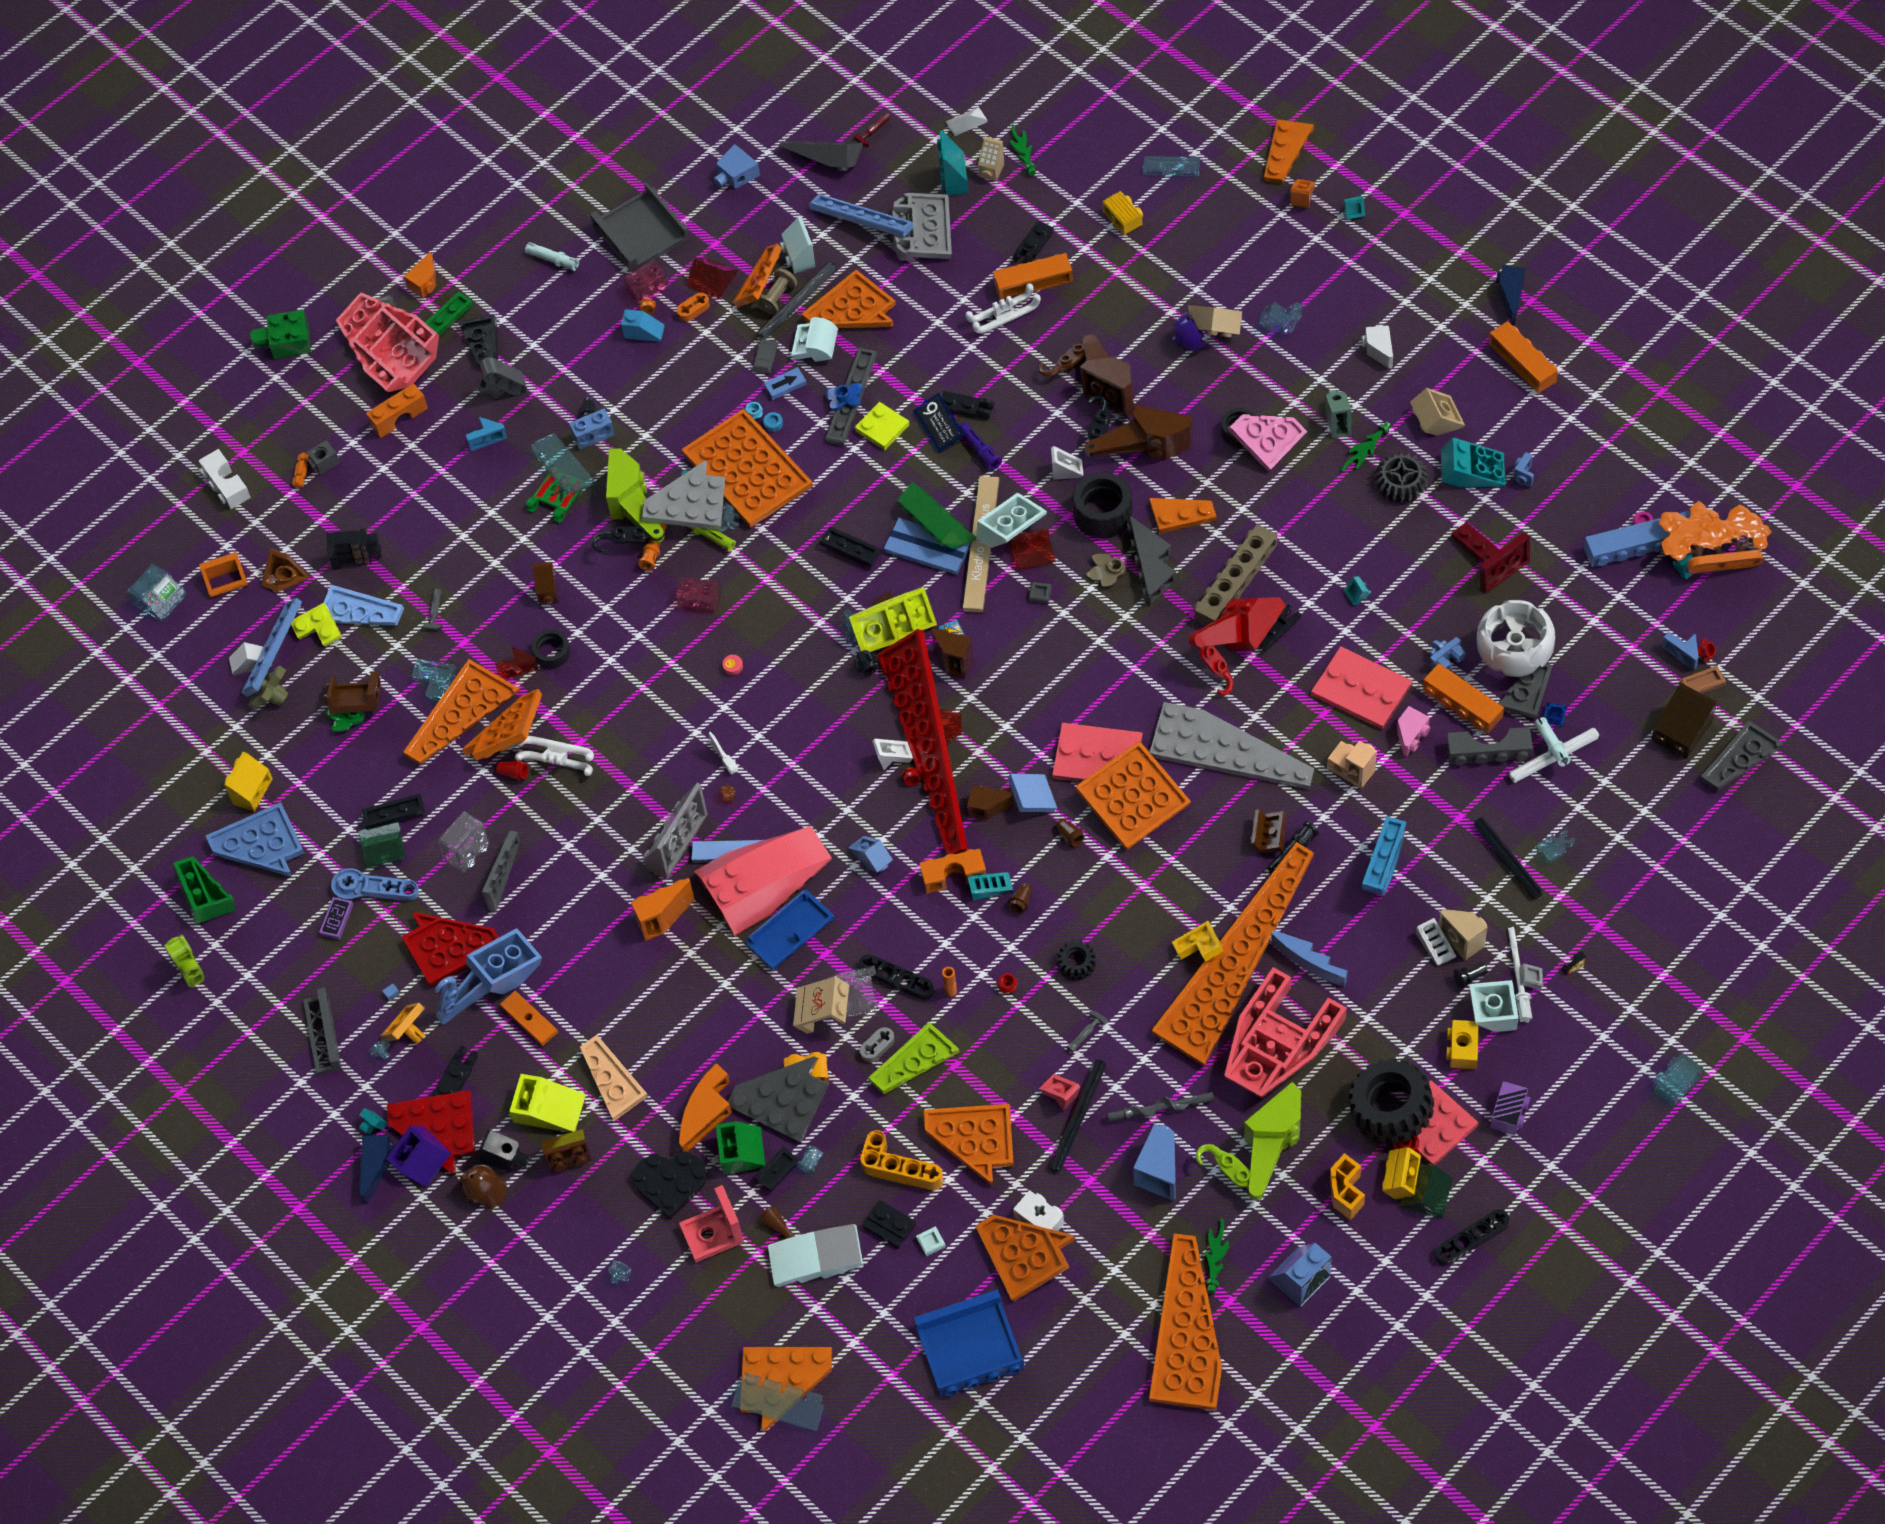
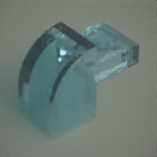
M1273 301L1263 308L1258 324L1271 332L1290 334L1294 331L1296 323L1302 316L1301 310L1303 305L1295 302L1285 309Z

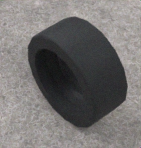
M1234 408L1223 415L1221 435L1226 442L1234 446H1243L1228 430V425L1236 421L1243 414L1255 416L1250 410Z
M554 629L545 630L536 635L532 641V653L536 663L547 669L558 668L564 665L570 657V645L566 635ZM548 642H559L563 646L557 655L547 657L540 654V648Z

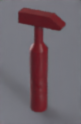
M884 113L866 130L862 137L856 133L853 139L857 142H862L863 146L869 147V142L865 138L876 132L890 119V116Z

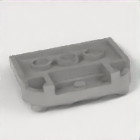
M905 193L904 197L895 201L892 216L911 221L914 225V228L904 238L893 235V248L897 258L910 262L913 261V257L951 259L948 195Z

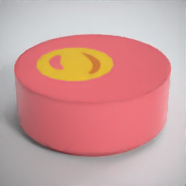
M737 655L727 656L723 660L724 672L728 675L739 674L743 669L742 659Z

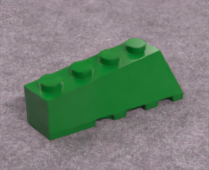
M911 482L898 498V501L903 505L901 509L908 515L913 514L912 519L920 526L923 524L925 526L923 529L929 535H935L934 540L941 546L946 544L950 548H955L976 540V535L965 529L966 527L961 522L956 520L951 513L939 505L934 498L915 483Z

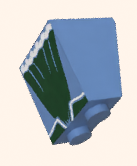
M1316 1243L1298 1247L1268 1277V1280L1299 1307H1302L1330 1278L1332 1257Z

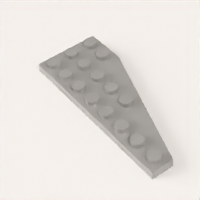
M1167 702L1163 703L1150 749V754L1154 758L1310 790L1314 775L1313 767L1205 710Z

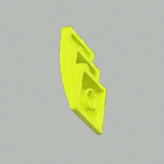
M924 587L891 598L849 617L860 650H868L870 652L892 645L916 629L924 630L937 625Z

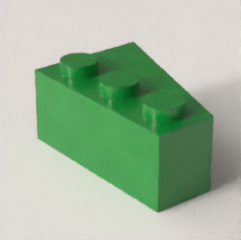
M193 856L173 863L175 877L195 924L235 911L234 898L227 894L221 887V884L218 881L216 882Z

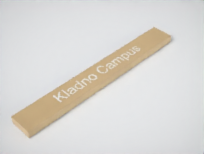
M979 477L973 534L976 536L977 521L996 508L999 477ZM977 538L971 542L963 612L983 613L991 547Z

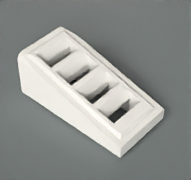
M1434 918L1417 926L1416 935L1437 967L1456 958L1452 947ZM1435 936L1437 937L1436 939L1432 940L1431 942L1429 941V939H1431V938H1433V937H1435ZM1439 944H1442V946H1440V947H1438V948H1436V949L1433 948V947H1435V946H1437V945H1439ZM1446 950V954L1438 957L1437 954Z

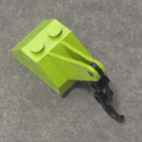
M609 449L606 499L611 519H624L627 517L635 526L616 527L610 531L596 534L592 538L591 545L597 552H604L603 548L597 546V542L604 539L618 544L643 543L647 539L659 543L664 539V532L659 523L642 521L644 500H646L644 494H647V483H644L645 475L644 472H641L640 465L622 449Z

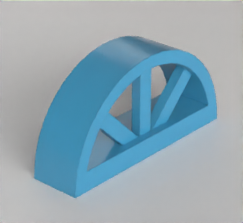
M1386 816L1362 883V890L1381 896L1385 895L1400 854L1406 828L1405 821Z

